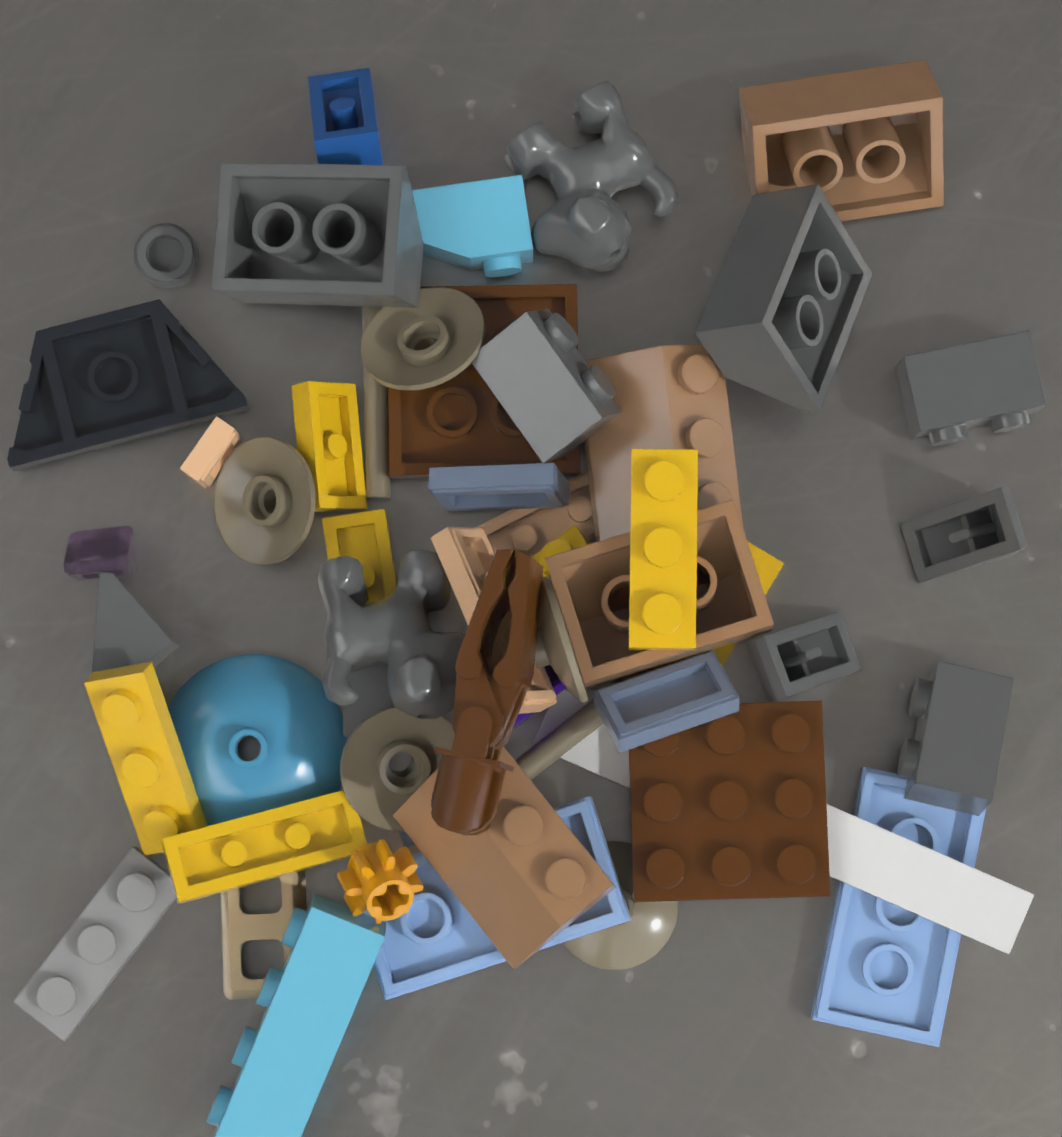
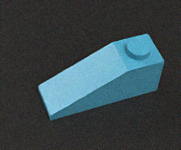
M522 175L412 190L424 244V256L469 271L484 269L486 277L513 275L522 271L521 264L533 262V245Z

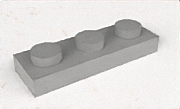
M132 847L13 1002L62 1041L68 1040L176 900L170 873L149 856H144L140 849Z

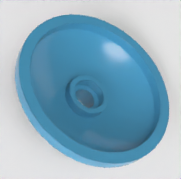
M263 654L237 655L219 660L193 675L179 689L168 706L208 826L340 791L342 787L340 760L348 739L343 735V714L338 704L327 700L322 682L317 677L291 661ZM247 736H254L261 745L259 756L252 761H245L238 754V744Z

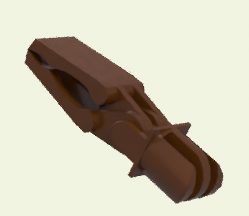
M516 549L496 550L455 665L457 674L452 727L455 737L452 750L437 747L434 750L435 753L441 755L431 798V817L439 827L465 836H477L487 831L496 816L506 771L513 772L514 767L499 761L501 748L508 742L526 693L531 689L534 674L543 566L531 556ZM511 608L510 640L505 657L494 669L491 661L493 643L502 619Z

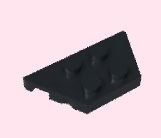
M157 299L36 331L29 360L32 365L28 381L23 386L18 408L21 411L14 446L9 448L7 460L9 468L16 471L215 419L216 416L223 417L250 410V407L243 393L216 365L162 301Z

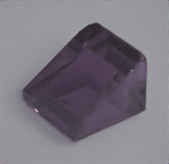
M118 526L71 533L63 562L64 572L76 580L99 578L100 572L114 573L117 576L135 574L134 571H138L133 529L130 526Z

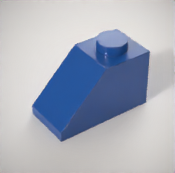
M370 68L308 77L313 137L318 164L384 165Z

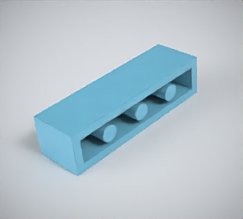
M317 894L313 895L307 911L295 907L281 941V944L291 947L282 971L270 967L256 1000V1004L266 1007L259 1027L255 1030L245 1026L232 1057L231 1063L241 1067L233 1089L221 1085L208 1114L206 1123L216 1126L214 1137H301L384 941L386 922L382 921L381 924H376L373 917L364 913L354 917L349 907Z

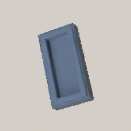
M555 463L429 468L428 489L447 511L558 508L569 505V483Z
M713 650L593 691L594 705L619 753L739 711V696Z

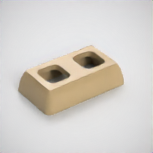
M305 870L279 877L281 881L282 906L276 913H244L240 907V888L220 893L223 992L227 999L249 1000L258 998L265 979H249L244 976L242 971V946L246 941L278 940L281 942L295 907L307 911ZM283 945L284 965L291 950V947Z

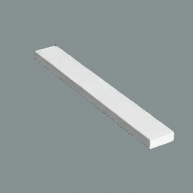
M566 690L558 694L556 698L558 702L548 708L532 746L590 701L581 703ZM604 724L560 757L565 761L630 789L629 750L621 753L618 752ZM826 804L830 877L1005 954H1010L1035 894Z

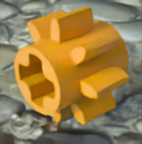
M380 839L378 843H369L351 851L352 855L349 858L347 870L338 872L337 877L345 891L343 897L352 915L356 917L368 910L376 924H381L382 921L393 920L409 912V908L414 900V893L422 891L424 887L416 873L418 865L410 850L405 846L393 854L385 839Z

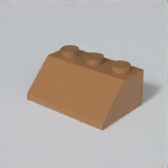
M926 59L739 88L742 142L751 196L819 184L841 222L944 206L943 97Z
M701 344L664 345L585 360L589 366H597L609 378L616 391V396L613 400L622 411L584 441L595 541L598 542L630 532L632 449L698 450L697 510L734 499L743 526L726 378L708 351Z
M734 499L697 510L696 650H629L630 532L545 558L586 689L771 632L774 626Z
M502 746L499 761L514 767L513 772L506 771L496 816L487 831L477 836H465L450 832L437 825L431 817V798L438 769L393 814V817L515 970L608 895L616 886L507 749Z

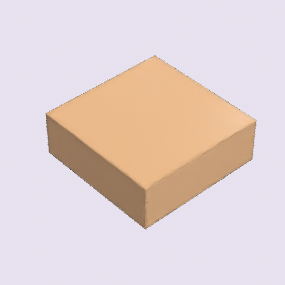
M216 416L184 461L180 470L206 489L207 486L210 488L219 475L227 457L241 444L242 437L235 428Z

